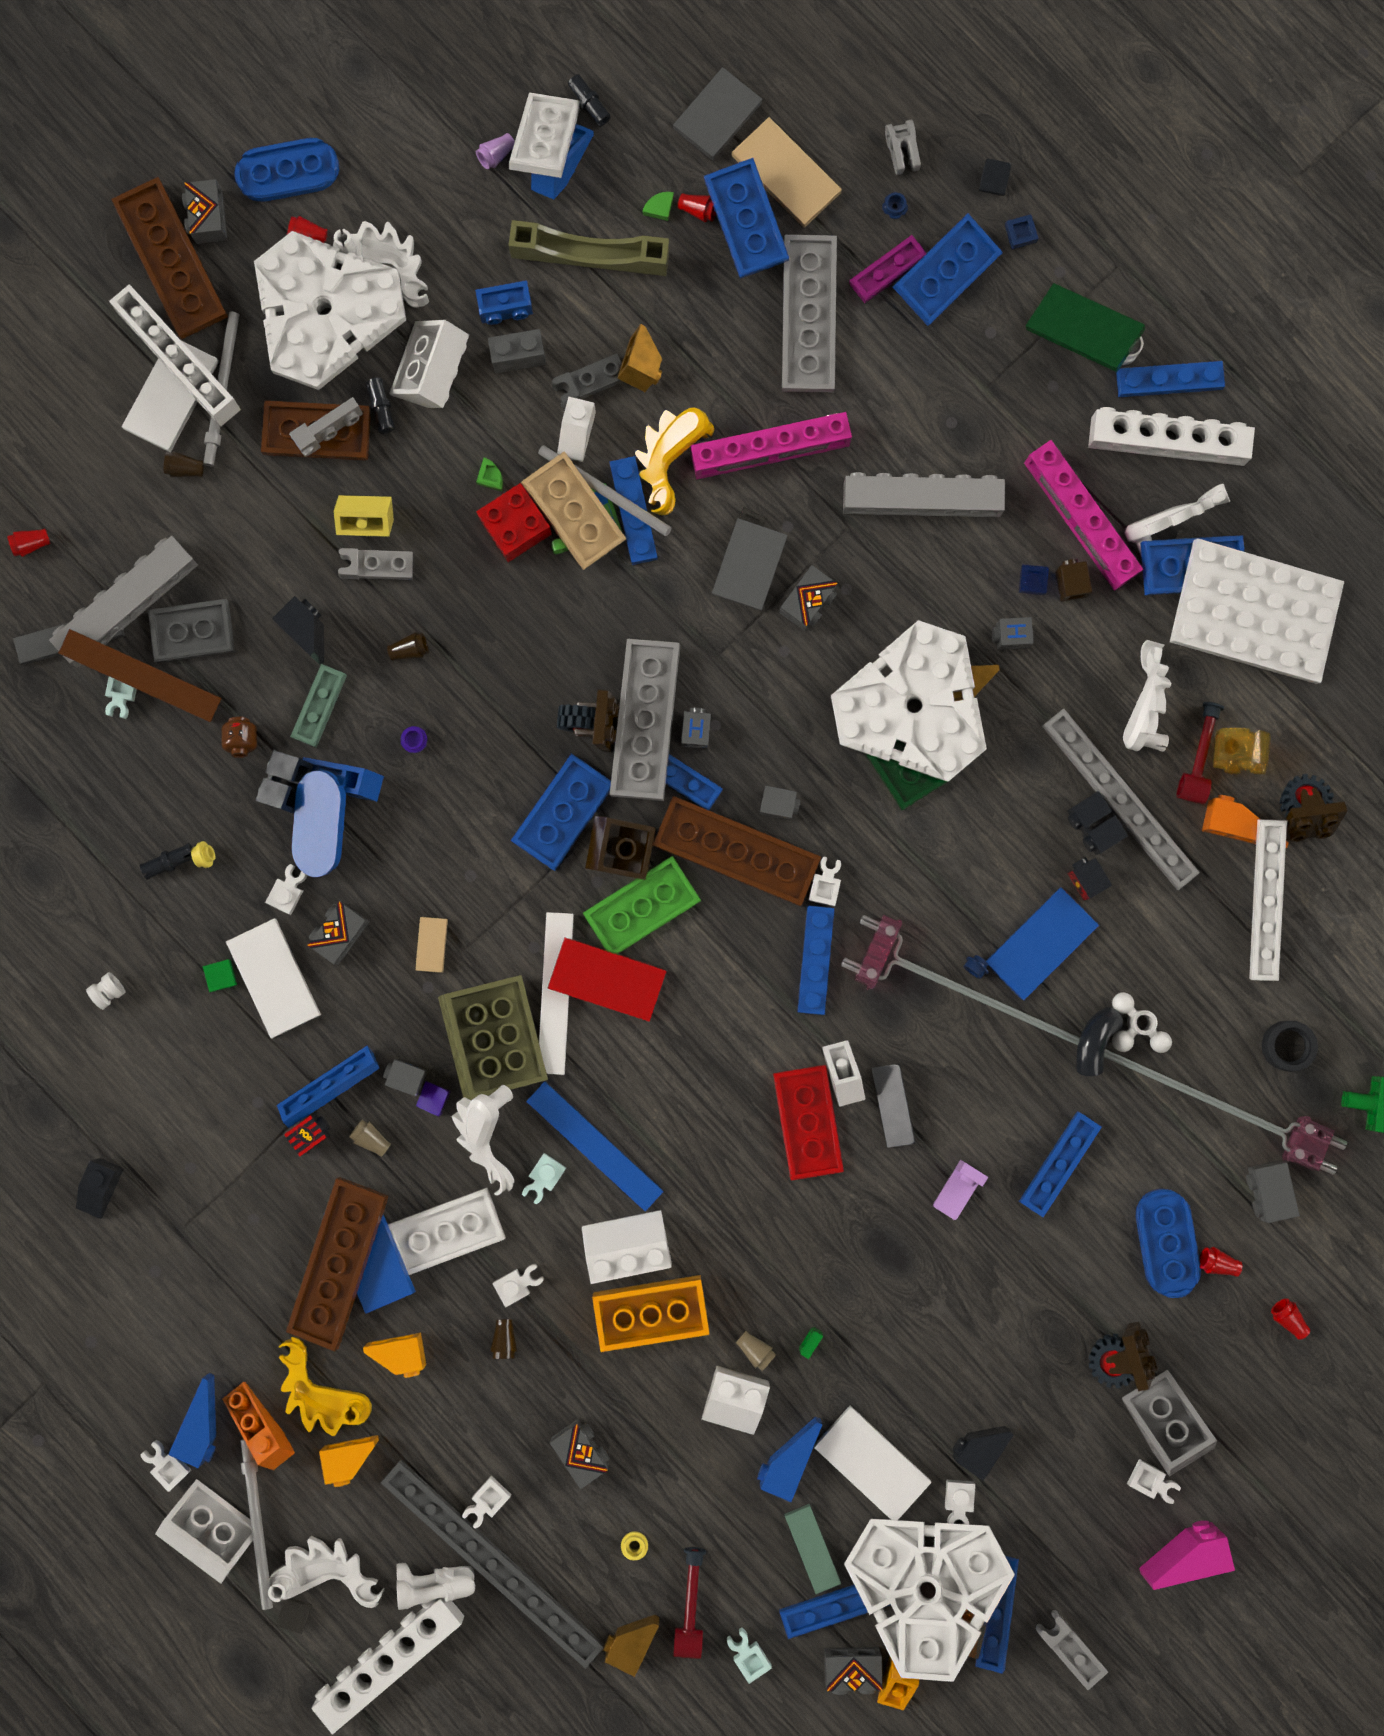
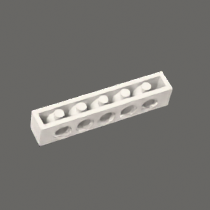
M130 284L109 301L120 317L220 426L224 425L241 410L234 398Z
M1103 407L1100 410L1097 409L1091 417L1088 448L1244 466L1252 459L1255 427H1246V424L1241 422H1234L1230 425L1220 424V421L1215 419H1208L1204 422L1194 421V418L1189 416H1182L1178 419L1168 418V415L1163 413H1155L1152 416L1142 415V412L1137 410H1129L1126 413L1116 412L1114 408ZM1113 425L1122 426L1124 434L1117 433ZM1140 428L1148 429L1150 437L1143 436ZM1166 431L1174 432L1176 440L1168 438ZM1192 434L1200 435L1202 443L1196 442ZM1219 437L1226 438L1228 446L1222 445L1219 442Z
M437 1598L422 1603L423 1608L416 1614L413 1611L400 1622L402 1626L395 1632L392 1629L389 1630L379 1640L380 1645L374 1650L368 1648L357 1659L359 1661L357 1665L352 1669L350 1666H347L337 1675V1682L331 1687L326 1684L315 1694L317 1699L311 1709L332 1735L462 1624L464 1615L453 1601L445 1602V1598ZM427 1618L432 1619L436 1627L427 1628L423 1624V1620ZM410 1637L415 1645L406 1646L401 1638ZM380 1656H390L393 1660V1663H383ZM359 1674H368L372 1681L363 1682ZM338 1692L348 1693L350 1700H342Z

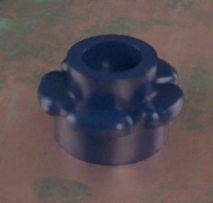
M898 192L886 196L885 203L882 204L883 212L892 219L900 218L908 210L906 198Z
M975 955L974 957L968 956L966 958L967 962L963 967L972 976L981 979L984 974L987 975L989 973L986 969L988 963L980 956Z

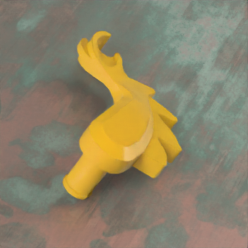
M688 408L678 416L667 410L664 411L659 422V433L655 428L646 426L645 440L648 453L637 450L635 454L647 468L639 473L640 477L650 483L653 488L649 503L655 505L657 501L661 503L660 508L651 510V512L659 515H668L673 511L675 494L668 482L667 470L669 465L701 437L708 438V435L712 436L714 433L713 424L709 422L707 415L700 409Z
M291 1337V1339L286 1340L279 1346V1348L282 1346L290 1348L289 1355L282 1354L279 1357L282 1363L289 1369V1374L281 1386L282 1392L291 1391L286 1413L290 1414L298 1405L302 1422L308 1432L313 1430L317 1419H319L325 1432L335 1436L342 1424L359 1425L364 1423L370 1416L372 1404L366 1395L319 1386L311 1382L306 1368L307 1350L300 1338Z

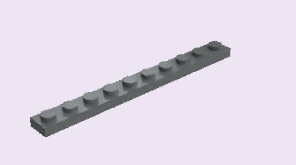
M402 1460L382 1480L381 1484L585 1669L604 1648L602 1641L477 1528H474L466 1518L464 1519L453 1506Z

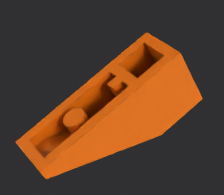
M1218 795V798L1208 801L1202 831L1256 844L1257 819L1259 818L1243 804L1234 802L1235 798L1230 796Z

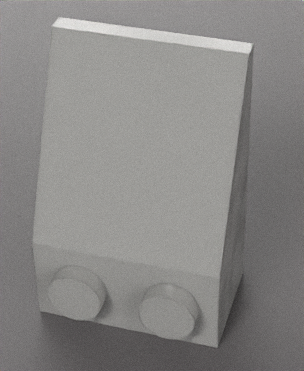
M1168 1370L1155 1377L1149 1390L1138 1392V1389H1135L1122 1397L1124 1404L1151 1450L1169 1476L1216 1447L1217 1440Z

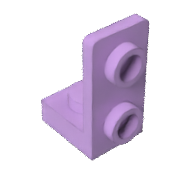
M960 1160L933 1206L956 1220L978 1184L983 1186L988 1177Z

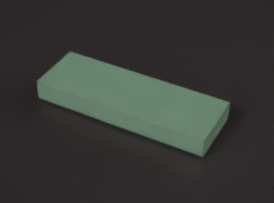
M321 664L292 731L291 738L317 748L347 677L345 673Z
M810 1504L785 1513L786 1521L815 1594L840 1585L841 1581Z

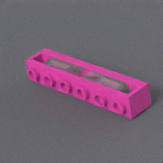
M833 413L820 418L713 441H703L691 445V458L697 480L849 447L852 435L847 413Z
M1048 441L1029 454L1024 462L1025 466L1113 590H1117L1136 577L1143 570L1139 561L1131 553L1053 441Z

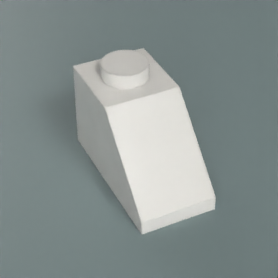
M568 397L561 425L557 454L560 455L565 451L571 460L583 462L596 414L593 402Z
M848 1040L822 1047L839 1107L865 1100L862 1079Z

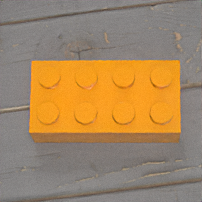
M701 1275L593 1293L592 1299L601 1352L709 1335Z

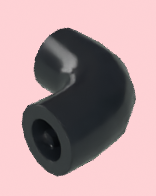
M1112 1007L1101 1009L1085 1025L1077 1046L1076 1071L1079 1074L1098 1076L1104 1072V1052L1107 1042L1113 1034L1122 1028L1123 1024L1122 1017L1116 1009Z

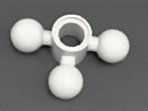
M1122 992L1115 995L1112 1001L1113 1008L1121 1014L1127 1013L1129 1015L1127 1019L1129 1029L1127 1031H1118L1114 1034L1112 1038L1114 1048L1120 1052L1129 1051L1134 1045V1037L1138 1034L1148 1035L1151 1038L1150 1045L1154 1051L1158 1053L1167 1052L1172 1046V1039L1166 1032L1156 1031V1016L1150 1011H1137L1134 1008V999L1130 994ZM1141 1015L1145 1016L1148 1021L1147 1027L1144 1030H1140L1137 1026V1019Z

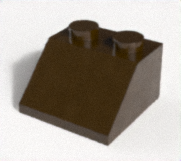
M595 816L585 868L646 880L656 827Z

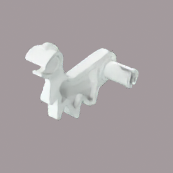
M366 221L362 222L357 234H350L345 229H343V234H341L340 230L335 232L333 246L340 248L342 253L348 254L351 252L357 256H362L397 269L401 279L403 298L408 305L417 308L429 303L427 294L418 296L420 290L424 289L426 291L428 288L416 276L422 260L419 255L413 256L414 239L411 235L407 237L403 244H400L396 230L389 222L385 223L384 231L380 235L378 230Z
M1219 484L1202 495L1197 502L1174 506L1128 525L1124 532L1128 542H1135L1141 555L1140 543L1152 541V534L1169 526H1175L1192 516L1200 515L1205 510L1216 505L1230 502L1224 484Z
M1146 640L1141 648V664L1148 678L1125 728L1123 741L1126 748L1139 751L1145 746L1163 752L1166 750L1165 747L1168 746L1169 737L1168 735L1156 733L1158 713L1165 714L1166 712L1164 689L1170 688L1171 682L1165 677L1169 667L1160 664L1164 644Z
M505 1085L500 1086L489 1096L480 1094L472 1101L466 1097L462 1098L456 1103L458 1112L452 1116L457 1129L462 1134L457 1138V1141L472 1153L469 1157L470 1160L486 1168L491 1184L496 1180L500 1182V1189L494 1193L495 1195H500L506 1189L510 1191L514 1183L512 1174L503 1164L495 1159L489 1145L499 1117L498 1109L513 1099L511 1090Z
M310 1536L307 1541L309 1552L298 1546L288 1547L285 1551L286 1564L276 1569L269 1578L270 1588L268 1596L274 1602L294 1597L327 1580L337 1579L341 1580L349 1588L354 1599L360 1605L373 1608L379 1604L378 1601L385 1589L383 1588L379 1594L372 1593L371 1586L376 1585L378 1579L367 1578L360 1573L359 1555L354 1554L348 1559L344 1543L340 1538L335 1542L334 1552L322 1540Z

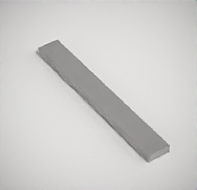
M1062 709L1042 726L1096 792L1099 791L1112 812L1177 890H1180L1200 873L1065 709Z

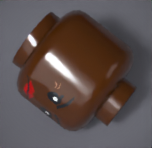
M232 717L222 726V748L226 752L231 753L232 757L245 758L248 756V753L253 752L257 748L256 726L250 722V719L246 717Z

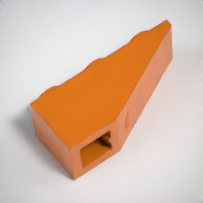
M242 1382L222 1398L257 1465L275 1470L295 1453L283 1430L246 1382Z

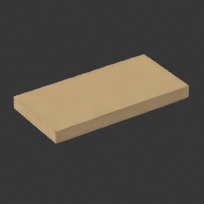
M770 117L732 151V157L738 163L754 158L764 189L803 228L841 194L842 189Z
M565 451L521 482L583 570L627 539Z

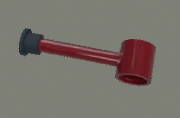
M1203 702L1202 704L1205 720L1192 774H1182L1176 792L1178 799L1201 805L1206 803L1212 784L1211 779L1203 776L1215 720H1219L1220 711L1224 710L1223 705L1214 702Z
M686 1547L684 1552L687 1554L686 1564L689 1566L684 1627H675L673 1657L701 1659L703 1630L695 1628L699 1566L702 1565L703 1555L706 1554V1550L698 1547Z

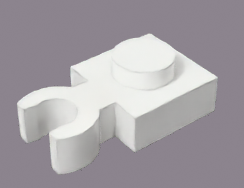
M823 857L820 862V868L823 873L822 875L814 874L808 900L835 906L841 880L835 879L834 874L840 870L841 861H836L834 869H828L826 867L827 857Z
M292 864L288 865L285 870V882L277 879L265 902L290 915L303 893L302 890L296 887L307 878V875L301 872L299 877L294 878L292 872L295 866Z
M536 1264L528 1266L523 1275H520L518 1269L492 1283L505 1308L529 1295L528 1285L537 1286L543 1282V1276L538 1279H532L530 1276V1272L537 1268Z
M155 1440L151 1446L156 1450V1455H150L145 1450L141 1454V1458L145 1462L153 1463L156 1466L150 1473L169 1492L191 1469L183 1461L166 1455L163 1444Z
M1141 1459L1138 1460L1127 1482L1130 1487L1153 1499L1158 1492L1170 1504H1173L1174 1500L1167 1496V1490L1175 1488L1180 1491L1181 1489L1175 1481H1163L1166 1474Z
M490 1476L472 1497V1500L477 1504L468 1506L462 1517L465 1519L470 1513H475L478 1519L474 1522L473 1527L478 1528L482 1524L484 1514L487 1513L492 1518L510 1498L511 1493L495 1478Z
M947 1479L945 1509L952 1510V1513L947 1518V1523L954 1524L955 1520L960 1519L963 1521V1524H969L965 1512L974 1511L975 1483L973 1481Z

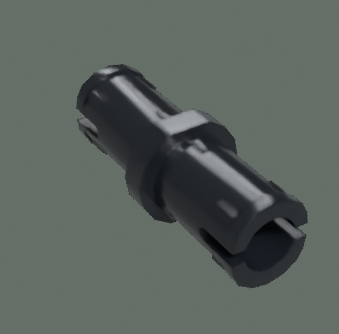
M580 74L573 76L568 81V86L579 99L580 106L583 110L589 112L599 127L605 125L610 120L611 115L598 100L599 95L596 91H592Z
M379 377L369 379L366 385L371 398L370 408L376 417L378 431L380 434L390 433L395 430V426L390 413L391 403L386 398L383 380Z
M187 843L170 852H161V856L139 865L141 873H146L144 877L148 880L167 870L169 872L174 871L176 866L192 860V849H190L192 845Z

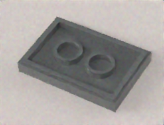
M722 67L673 124V129L713 161L762 104V98Z
M737 518L712 595L762 611L787 535Z
M227 599L148 610L154 662L156 663L235 652L229 600Z

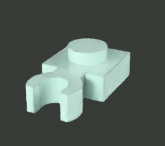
M109 677L105 696L112 698V701L106 706V715L112 717L114 709L120 707V717L126 719L129 714L126 701L134 702L137 689Z
M544 1153L529 1175L530 1178L535 1180L534 1183L527 1185L522 1195L525 1197L529 1190H535L538 1196L534 1203L538 1204L543 1198V1188L545 1187L552 1191L566 1167Z
M741 1627L739 1634L743 1638L742 1641L736 1643L732 1640L731 1636H728L727 1643L731 1650L738 1652L734 1656V1661L750 1684L772 1669V1665L757 1641L751 1645L748 1644V1634Z

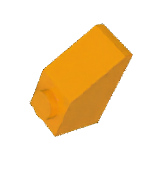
M421 1333L368 1342L363 1347L366 1355L395 1375L404 1374L405 1378L417 1376L420 1374V1370H423L426 1366Z
M378 1435L324 1445L319 1453L325 1485L333 1483L334 1487H340L349 1484L379 1441Z
M889 1657L882 1680V1690L879 1691L877 1703L904 1710L919 1686V1679L901 1678L891 1657Z

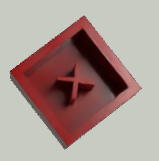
M521 483L476 511L483 526L507 562L512 561L552 535L549 524Z

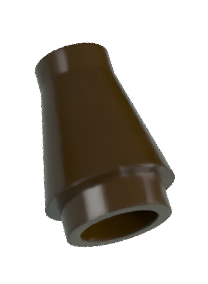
M175 451L165 454L164 474H168L170 477L203 476V461Z
M414 632L396 643L388 645L387 651L390 659L393 661L397 659L423 658L424 654L429 653V647L425 635Z
M512 1319L496 1320L490 1352H493V1359H515L517 1347Z

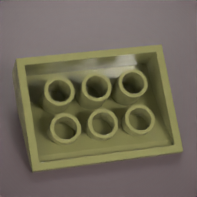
M522 975L447 993L438 997L463 1098L466 1097L469 1100H473L480 1094L489 1096L502 1085L507 1086L511 1090L548 1080Z

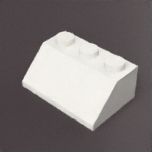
M446 320L415 321L389 394L427 408H443L449 398V390L453 379L457 375L461 356L466 350L469 334Z
M661 1210L582 1226L585 1257L591 1284L672 1267Z
M197 1479L163 1520L155 1533L220 1584L253 1541L251 1520Z

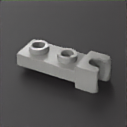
M352 397L307 427L304 423L290 432L289 435L302 454L307 457L321 448L319 444L321 441H328L335 437L337 431L344 426L355 424L363 413Z
M353 548L339 549L340 557L343 560L351 561L349 567L339 568L338 574L342 579L413 580V552L358 550Z
M1053 1610L1051 1614L1056 1622L1055 1627L1048 1630L1042 1624H1037L1036 1630L1082 1685L1089 1690L1108 1671L1058 1611Z

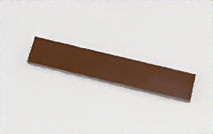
M69 629L58 652L67 658L208 722L212 721L222 699Z

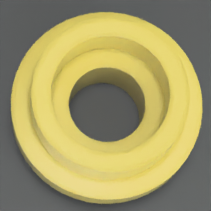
M202 841L197 843L191 850L193 862L197 867L209 868L213 865L215 852L212 846Z
M636 1531L626 1534L621 1542L623 1555L630 1560H640L648 1551L647 1538L642 1533ZM632 1541H637L640 1547L632 1549L629 1544Z

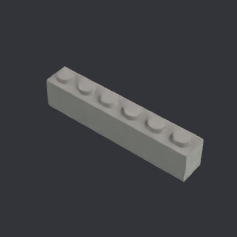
M855 472L851 473L850 476H846L844 480L843 514L1001 517L1005 510V479H997L998 477L995 475L982 476V479L971 478L970 475H957L955 478H945V475L932 474L927 478L919 477L918 474L913 473L904 474L903 477H892L890 473L866 476L865 473Z
M173 536L160 540L155 545V550L148 556L140 557L135 562V567L128 573L120 574L115 579V584L107 591L102 590L94 597V602L87 608L79 609L73 615L74 619L67 625L59 626L53 632V637L49 641L59 651L69 629L104 645L107 644L117 632L123 630L196 568L198 564ZM63 656L75 668H78L82 665L81 663H78L70 658Z

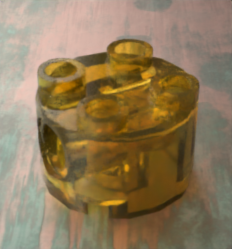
M1222 728L1219 731L1216 730L1213 767L1224 769V772L1229 774H1240L1241 770H1250L1249 772L1253 774H1266L1271 735L1261 730H1257L1255 734L1250 732L1248 728Z

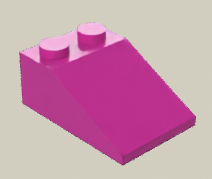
M1198 1521L1193 1523V1527L1185 1528L1139 1568L1141 1575L1153 1590L1235 1571L1227 1537L1209 1521Z

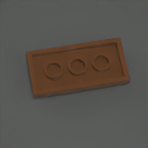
M264 401L261 453L271 456L305 457L289 435L290 432L304 423L307 427L341 404ZM359 405L363 413L359 416V420L351 426H344L338 430L336 436L332 439L321 441L319 443L321 448L307 457L368 460L371 420L370 406Z

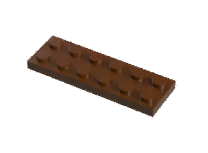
M156 177L112 198L111 200L179 338L182 340L227 318L228 315L160 178Z
M675 796L672 797L653 843L654 847L800 907L821 859V856Z
M342 1177L336 1178L288 1323L287 1333L334 1352L339 1349L389 1197L388 1195Z

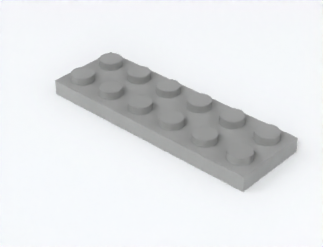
M785 235L784 244L789 255V261L784 262L782 391L834 392L837 236Z
M627 639L610 796L664 801L680 643Z

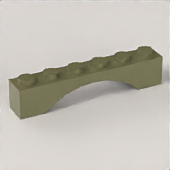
M512 220L509 250L511 258L666 276L669 259V239L651 236L624 239L589 238L560 232L539 223Z

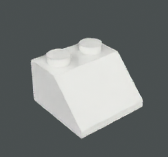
M716 1366L702 1420L754 1435L769 1393V1381Z

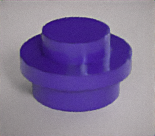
M408 727L401 735V745L410 753L421 752L427 745V735L419 727Z

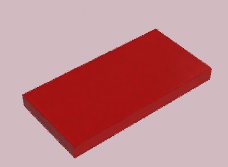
M564 937L547 989L650 1022L666 970Z
M826 1065L773 1073L790 1180L844 1172Z

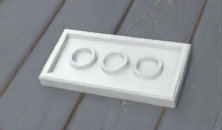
M529 93L509 160V170L562 178L580 110V101Z
M183 342L205 368L213 374L219 360ZM158 358L122 428L171 453L198 401Z
M274 918L226 941L270 1038L277 1037L321 1015L277 919Z
M488 1187L388 1224L409 1275L506 1239Z
M851 1405L814 1445V1448L891 1520H898L931 1484V1480Z

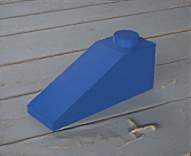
M576 124L562 178L532 173L531 190L554 200L567 186L593 137L594 131Z
M303 757V760L314 764L312 771L326 770L335 774L339 784L343 785L347 796L378 801L384 776L365 768Z
M211 1373L202 1378L168 1454L196 1468H199L205 1461L209 1463L216 1450V1446H213L216 1439L214 1375Z
M814 1417L769 1458L767 1464H762L757 1477L758 1480H761V1490L792 1502L822 1427L820 1418Z

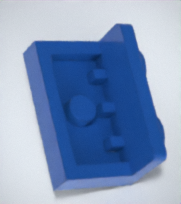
M527 280L475 290L482 324L495 325L501 323L502 320L510 318L522 320L527 318L528 315L533 314Z

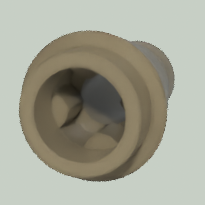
M363 1119L349 1136L354 1140V1144L372 1151L381 1157L391 1145L370 1121L367 1123Z
M747 1331L736 1342L755 1369L758 1367L763 1371L776 1356L772 1351L773 1347L752 1336Z

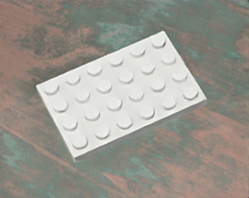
M1197 538L1193 540L1170 642L1310 683H1321L1344 581Z

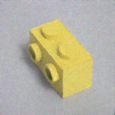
M339 495L334 509L336 535L390 536L394 521L392 497Z

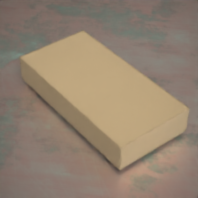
M420 917L416 971L443 973L448 919Z

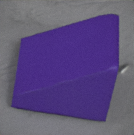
M426 1081L416 1106L440 1117L451 1090Z

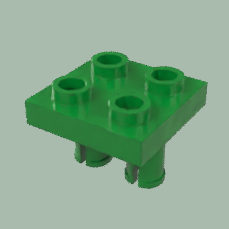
M1372 1076L1370 1092L1368 1094L1343 1091L1341 1106L1366 1110L1367 1120L1365 1129L1383 1133L1384 1077Z

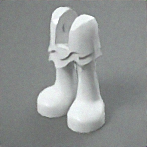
M406 1563L397 1564L398 1610L409 1609L415 1605L437 1598H445V1602L468 1597L475 1591L474 1570L471 1566L437 1568L433 1574L415 1576L412 1575Z

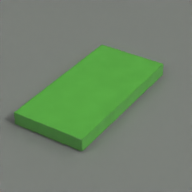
M672 856L649 870L646 880L635 879L583 912V915L606 951L619 954L701 902V899Z

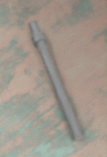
M229 312L217 380L226 391L240 316L236 312ZM212 416L209 432L205 434L204 444L206 445L203 461L204 465L210 467L214 466L217 447H220L222 437L219 434L221 426Z
M545 445L538 452L539 455L548 461L553 460L559 455ZM575 465L590 488L664 536L670 533L671 527Z
M243 1439L241 1440L243 1456L241 1470L242 1474H245L261 1607L262 1610L273 1608V1602L268 1596L270 1579L256 1472L259 1470L252 1453Z

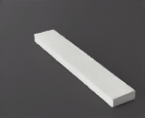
M1257 819L1249 975L1251 980L1279 981L1287 833L1286 820Z
M546 913L539 1046L547 1074L565 1075L569 995L547 989L564 937L570 939L573 937L574 914Z

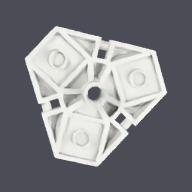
M291 231L254 261L261 309L266 314V319L263 322L273 374L320 390L358 359L356 353L363 348L367 352L406 321L399 273L395 268L374 262L362 256H357L351 252L344 254L340 248L330 246L294 231ZM337 263L343 264L341 270L335 269ZM331 308L328 314L320 315L323 309ZM284 311V315L276 316V312ZM353 335L356 340L349 345L346 340Z
M919 620L883 650L874 663L869 662L831 695L840 745L886 761L890 759L899 761L900 766L947 782L961 772L987 749L977 698H974L972 690L975 688L966 637ZM887 665L892 672L885 678L880 671ZM962 691L963 700L954 702L953 692ZM912 699H918L922 703V709L917 713H912L907 709V703ZM896 740L906 743L904 751L894 749Z
M870 1519L844 1563L869 1615L873 1613L878 1622L875 1627L900 1677L951 1682L955 1680L979 1638L981 1626L984 1621L988 1622L1015 1575L990 1526L952 1523L925 1525V1522ZM925 1536L935 1537V1547L925 1546ZM931 1582L935 1586L936 1594L933 1598L928 1599L921 1594L920 1588L922 1583ZM891 1604L895 1615L887 1618L883 1607ZM966 1609L975 1614L970 1623L961 1618Z

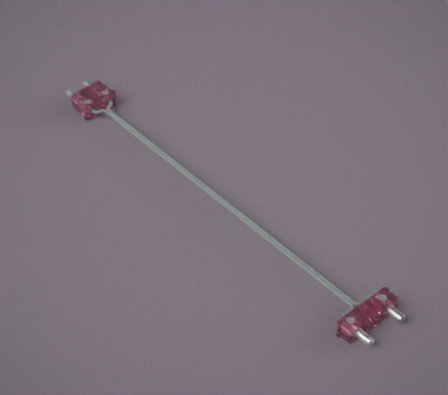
M863 915V920H860V924L876 931L862 963L858 964L844 958L842 967L856 972L857 975L854 980L866 985L867 989L874 988L878 980L886 979L892 966L897 964L1078 1045L1080 1038L900 958L898 951L903 941L902 936L899 934L902 926L900 919L896 921L884 915L879 922ZM897 937L899 941L894 951L896 960L891 961L885 974L880 976ZM1105 1049L1104 1057L1282 1136V1146L1285 1149L1282 1156L1284 1161L1294 1162L1314 1171L1321 1169L1332 1175L1336 1173L1334 1170H1337V1166L1323 1159L1329 1144L1344 1150L1346 1148L1344 1145H1347V1141L1334 1136V1130L1311 1121L1309 1116H1300L1287 1129H1283ZM1294 1127L1288 1144L1286 1145L1287 1136L1284 1133L1290 1132Z

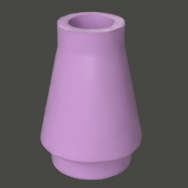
M506 133L501 137L482 143L479 149L476 150L477 158L484 168H495L513 149L515 141L510 134Z

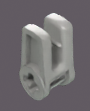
M907 120L905 124L896 126L892 124L886 125V141L890 149L895 174L901 175L905 169L904 155L902 154L901 147H904L907 151L908 165H910L911 171H919L921 162L913 120Z

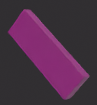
M911 235L853 277L849 284L865 304L905 275L927 253L914 236Z

